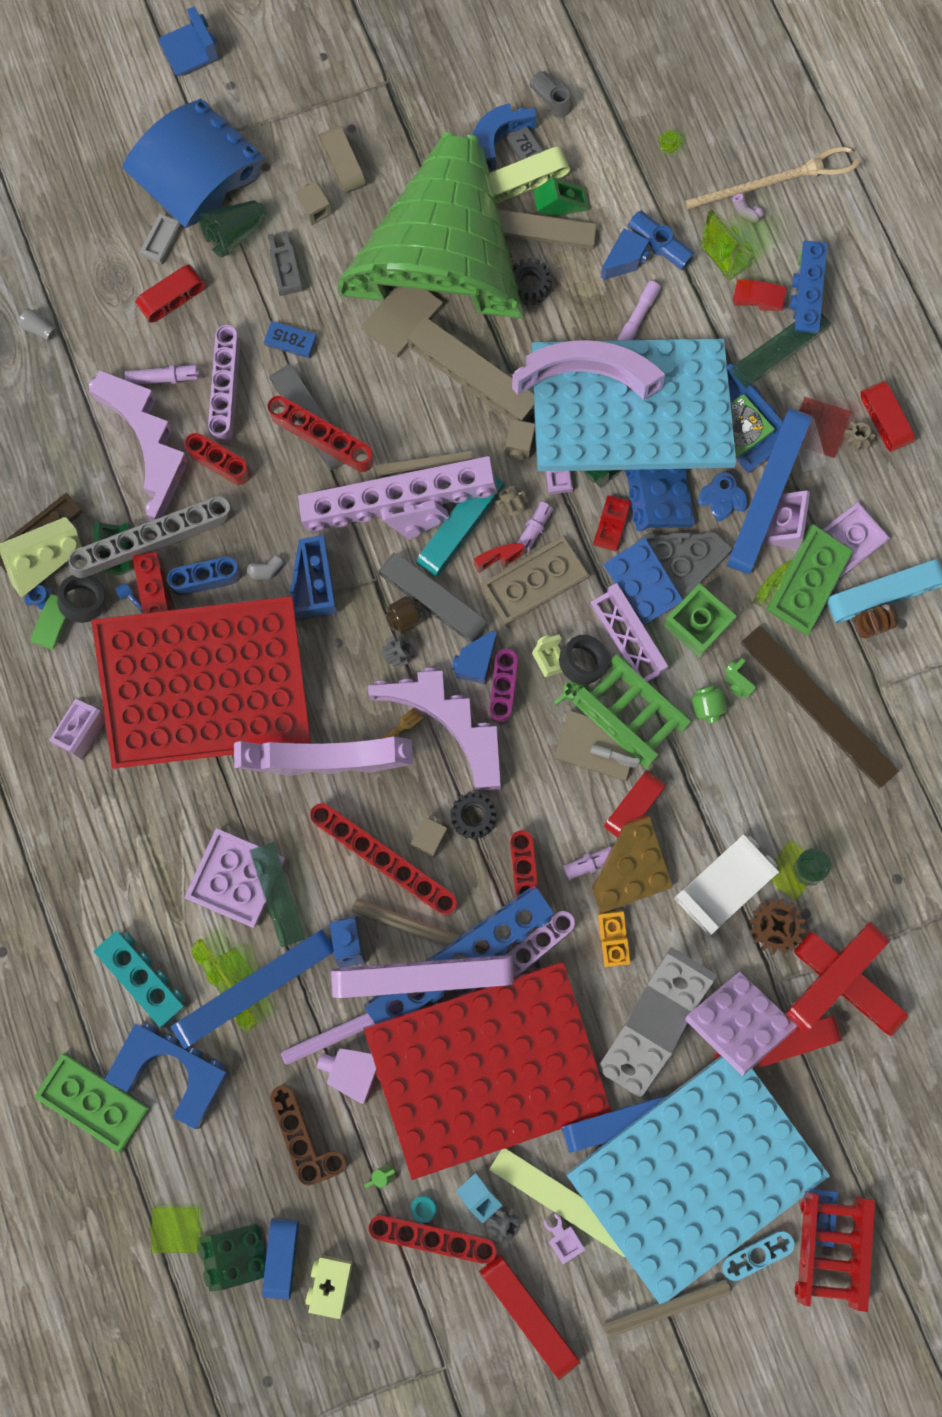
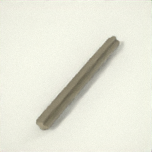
M360 899L355 900L352 911L357 914L446 946L460 937V935ZM479 942L475 944V950L478 952H484L488 948L487 945Z

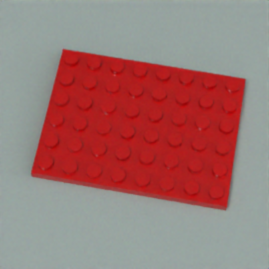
M293 596L91 620L112 769L234 755V743L240 741L256 744L268 742L311 744Z
M563 961L514 977V984L483 987L363 1027L411 1180L560 1130L562 1126L611 1112Z

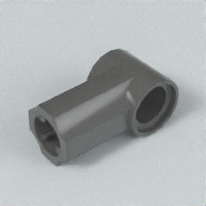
M546 71L536 73L530 82V87L547 103L552 115L555 117L566 116L571 109L569 89L559 85Z

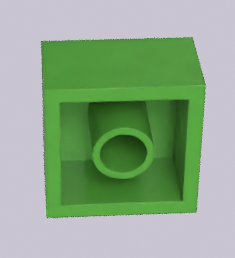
M699 583L666 617L663 626L695 655L701 658L730 628L737 616Z

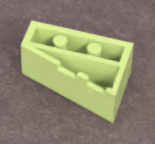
M64 517L0 543V554L12 586L22 598L67 562L70 554L82 548L76 528Z

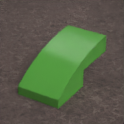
M51 594L30 639L31 643L51 650L55 649L62 637L64 624L67 621V618L59 611L57 596ZM67 600L70 605L74 606V602Z

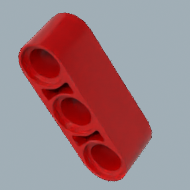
M188 264L140 294L135 304L148 322L154 323L202 292L205 288V283L193 266Z
M885 381L860 391L862 403L889 452L914 442V433L889 385Z
M192 433L186 437L185 447L194 461L233 484L242 485L249 480L250 471L244 459L200 433ZM196 444H203L199 450H192ZM223 456L221 461L212 462L214 457ZM235 468H243L241 473L232 474Z
M646 770L603 827L618 838L623 824L643 817L667 784Z
M524 830L516 831L510 838L515 897L519 896L520 890L525 887L530 888L535 885L538 889L532 836ZM519 837H524L528 840L529 845L525 849H518L514 845L515 840ZM522 862H527L532 869L530 873L522 875L517 871V866Z

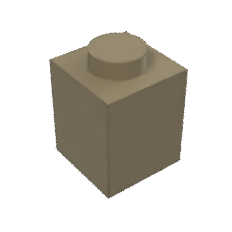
M316 181L302 186L295 192L297 202L311 226L332 215L330 204Z
M511 420L505 445V455H509L514 460L529 459L535 436V424Z
M434 816L431 819L424 817L411 842V846L435 858L448 832V829L444 827L445 822Z

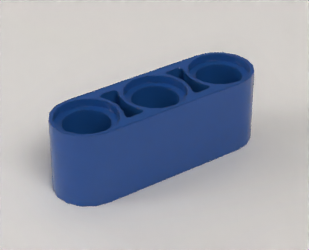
M222 557L174 568L169 572L167 581L176 594L188 595L235 584L241 577V571L233 558ZM234 567L231 574H223L225 568ZM202 573H210L208 579L199 580V576ZM178 578H186V581L183 585H175V582Z
M271 1219L263 1281V1298L290 1300L299 1220Z

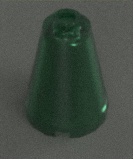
M251 200L205 211L200 214L202 217L198 219L206 242L211 241L215 246L212 248V251L217 256L223 258L265 222L266 210L262 203Z

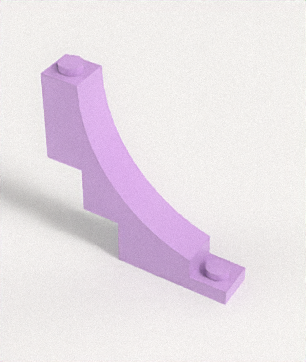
M99 370L97 376L93 377L90 382L89 392L95 401L114 410L135 431L140 441L145 461L144 489L149 496L153 497L147 503L146 515L150 521L156 520L164 516L189 460L184 452L165 446L172 428L168 421L150 415V411L156 401L152 390Z
M389 737L369 741L328 744L274 742L256 744L240 741L234 743V768L287 776L309 772L335 774L351 770L372 773L413 765L412 739Z

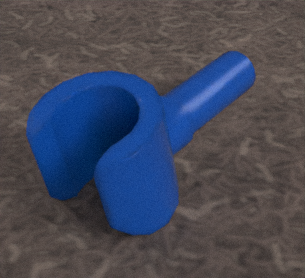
M121 584L115 588L121 600L129 597L131 602L143 612L141 602L136 598L130 586Z

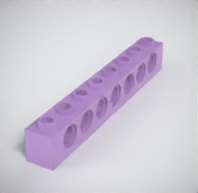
M487 456L298 495L301 522L307 532H319L327 527H344L348 523L357 521L368 522L372 518L381 517V512L389 510V514L404 512V506L419 505L427 501L435 500L442 506L450 502L462 503L467 499L475 497L486 498L491 494L497 493L493 465L490 457ZM474 479L473 483L465 484L467 480ZM451 484L447 489H441L443 485ZM427 489L424 493L417 494L419 490ZM402 494L400 498L393 499L395 495ZM378 499L376 503L369 504L371 500ZM355 503L352 508L346 509L349 504ZM331 508L328 513L322 514L325 509Z

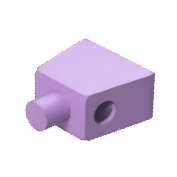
M339 1048L336 1058L322 1053L317 1068L330 1073L327 1084L357 1102L366 1104L376 1076L375 1073L377 1072L372 1054Z

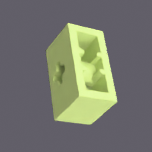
M322 1255L319 1261H314L311 1277L315 1278L314 1287L308 1289L306 1305H310L308 1313L336 1319L342 1317L353 1261ZM328 1279L331 1280V1285L335 1286L329 1293L326 1292V1287L322 1286Z

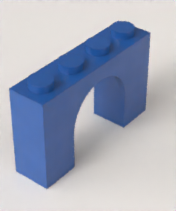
M144 1022L143 1025L135 1023L104 1080L125 1092H133L146 1066L153 1059L161 1055L176 1057L184 1064L187 1070L188 1087L173 1118L193 1129H200L230 1073L224 1069L226 1065L214 1058L211 1061L201 1057L203 1052L192 1046L184 1049L179 1045L180 1041L178 1038L170 1034L164 1037L156 1033L158 1028L148 1022Z

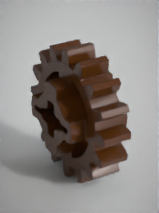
M770 899L768 901L769 906H766L763 902L759 904L761 912L754 910L752 914L756 919L749 920V924L754 925V929L750 930L749 934H756L757 936L753 943L761 942L762 951L769 947L771 955H774L777 949H779L781 955L786 954V947L791 951L795 950L796 948L793 943L800 944L803 941L798 935L806 933L805 929L800 928V925L806 922L805 919H798L801 910L794 912L792 910L794 903L791 902L785 906L784 899H780L778 904H775V901ZM772 910H781L787 913V915H777ZM762 917H764L763 919L766 922L765 930L761 932L760 924ZM774 922L782 923L780 931H773ZM793 922L794 931L791 936V934L789 933L790 923ZM770 937L777 938L782 944H775L767 939Z

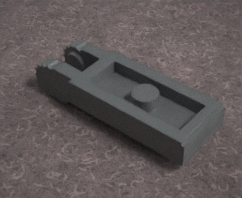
M287 230L282 231V239L285 246L276 248L275 237L273 234H269L268 239L271 248L269 252L279 295L283 296L303 291L292 244L290 245Z

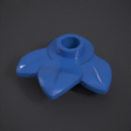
M722 472L713 478L712 484L701 489L698 504L710 505L712 514L720 522L730 514L732 508L744 512L747 507V498L745 492L736 486L735 478L729 473ZM722 480H726L728 482L727 489H722L720 487V482Z

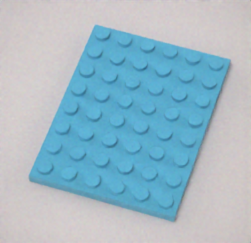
M724 339L600 341L615 344L638 353L656 365L665 374L663 389L644 401L622 382L592 372L562 373L549 377L533 386L537 471L735 468L736 455ZM532 342V353L561 342Z
M722 1056L718 1057L566 1173V1176L659 1304L672 1299L804 1197L805 1192H810L811 1189H814L830 1177L753 1069H750L742 1076Z

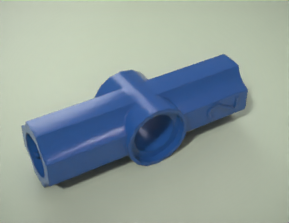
M642 210L637 211L628 223V228L632 232L649 240L650 249L654 254L664 256L681 271L686 269L695 257V252L673 236V232L668 226L658 224ZM662 238L665 239L666 242H659L656 239Z

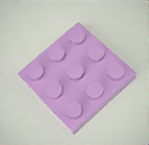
M216 828L184 898L255 929L286 858Z
M740 971L691 1011L685 1019L742 1076L793 1033L797 1027Z

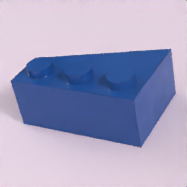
M324 535L299 539L293 580L290 586V596H293L296 620L337 614L328 549Z

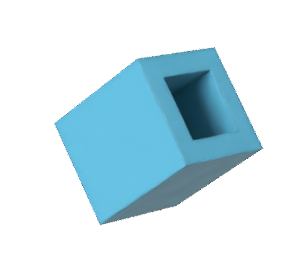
M476 1173L456 1190L467 1208L482 1223L503 1206L489 1186Z

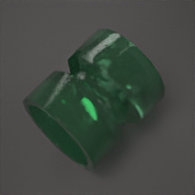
M809 849L805 850L795 860L792 872L798 883L804 886H815L828 876L831 863L829 857L823 851Z

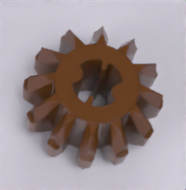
M891 604L871 608L857 614L854 618L856 631L859 633L860 638L864 639L894 629L899 622L897 620V613Z

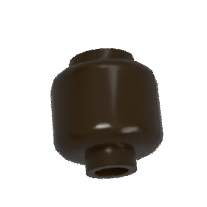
M406 596L391 603L387 608L388 613L385 616L393 631L398 630L400 633H405L421 623V614L424 612L418 600L413 602L411 598Z

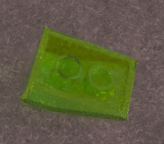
M710 210L707 214L700 246L727 280L730 281L752 266L754 251L750 244L745 243L740 238V234L734 225H730L725 218L714 210Z

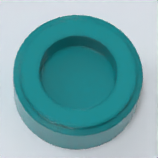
M428 1195L418 1196L411 1204V1215L420 1223L430 1222L437 1213L435 1200Z

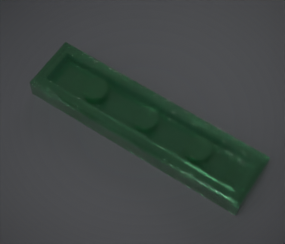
M271 842L250 849L251 859L279 946L282 948L304 940L305 936L275 843Z

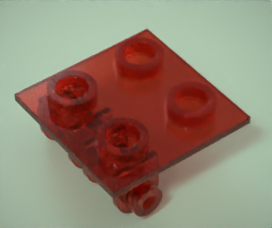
M804 397L799 411L811 415L812 419L801 447L835 458L851 411Z

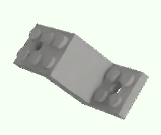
M671 947L640 994L620 1033L597 1067L598 1072L641 1098L672 1054L687 1024L685 1021L687 1015L697 1007L714 982L717 974ZM677 977L685 979L687 983L679 981ZM626 1063L632 1065L635 1069L628 1067Z

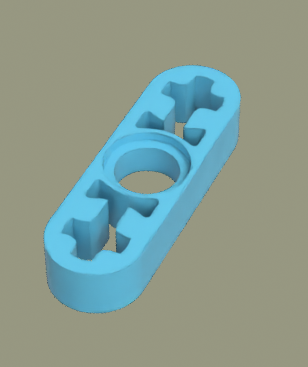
M775 1231L726 1256L721 1264L722 1272L730 1280H741L790 1255L794 1250V1240L785 1231ZM779 1236L782 1239H788V1242L785 1244L786 1249L784 1251L781 1248L772 1250L775 1256L771 1257L770 1251L764 1243L768 1242L769 1246L772 1247L778 1243L777 1238ZM754 1248H762L764 1250L765 1259L763 1262L754 1263L751 1260L750 1254ZM745 1253L746 1261L751 1265V1268L747 1270V1266L744 1264L738 1268V1274L735 1275L732 1271L728 1272L729 1262L733 1260L737 1264L744 1261L740 1256Z

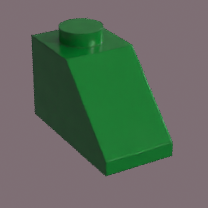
M552 177L533 190L535 205L540 213L555 217L583 212L589 209L585 188Z

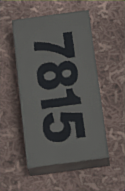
M527 126L507 136V142L519 161L543 152Z

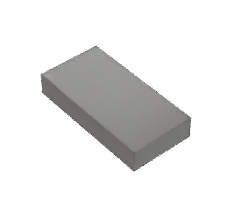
M160 213L139 252L140 255L162 265L182 224L176 219Z

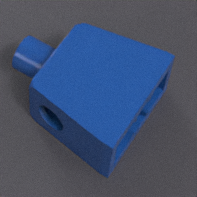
M358 916L331 920V937L334 956L338 966L343 968L365 964Z

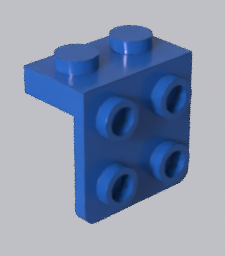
M195 6L187 9L190 24L159 38V43L176 76L184 75L218 59L215 49L218 46L217 40L213 32L208 33L206 29L209 27L203 13L199 15Z

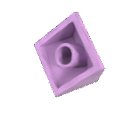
M809 491L781 495L763 544L792 549L799 548L804 537L810 497Z
M75 699L49 741L82 760L104 726L105 716L97 708Z

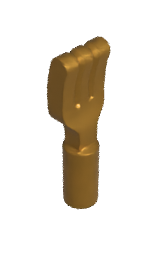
M412 708L400 718V724L381 739L398 737L401 732L411 730L424 718L415 708Z

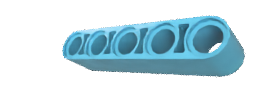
M939 559L931 560L829 597L827 605L834 622L841 623L853 619L857 614L884 604L892 605L942 587V565Z

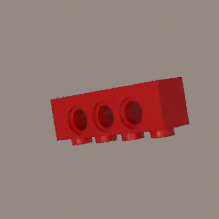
M157 551L133 556L143 613L172 610L163 561Z

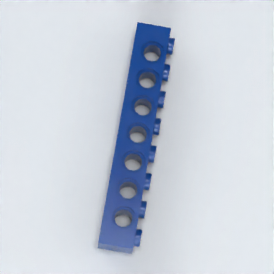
M533 885L426 961L454 959L457 955H465L467 958L502 956L509 950L508 945L514 941L519 943L525 940L530 935L529 931L536 926L541 928L552 920L550 916L554 912L536 886ZM529 910L531 918L527 922L518 921L520 911ZM500 925H508L510 927V932L506 937L496 935V930ZM486 940L489 946L486 951L478 952L475 950L476 942ZM444 990L427 991L419 997H415L411 993L376 995L364 1003V1009L373 1022L378 1023L423 1008L422 1006L431 1000L434 1003L442 998L445 993L443 992ZM400 1000L403 1003V1008L398 1012L391 1011L388 1007L390 1002Z

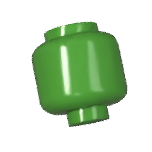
M715 685L696 689V694L692 696L696 717L701 720L706 719L707 723L721 720L720 715L727 711L723 691L715 688Z

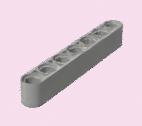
M213 497L79 548L69 556L70 572L75 577L84 578L132 560L133 556L150 553L220 526L228 520L229 502L223 497ZM219 507L225 512L218 515L212 509ZM198 516L202 521L200 523H193L190 521V518ZM169 525H176L179 527V530L170 532L167 527ZM152 533L157 538L153 541H148L144 536ZM130 542L133 544V548L125 550L121 547V544ZM101 551H107L111 554L105 559L97 556ZM77 560L87 562L86 566L82 568L76 567L74 563Z

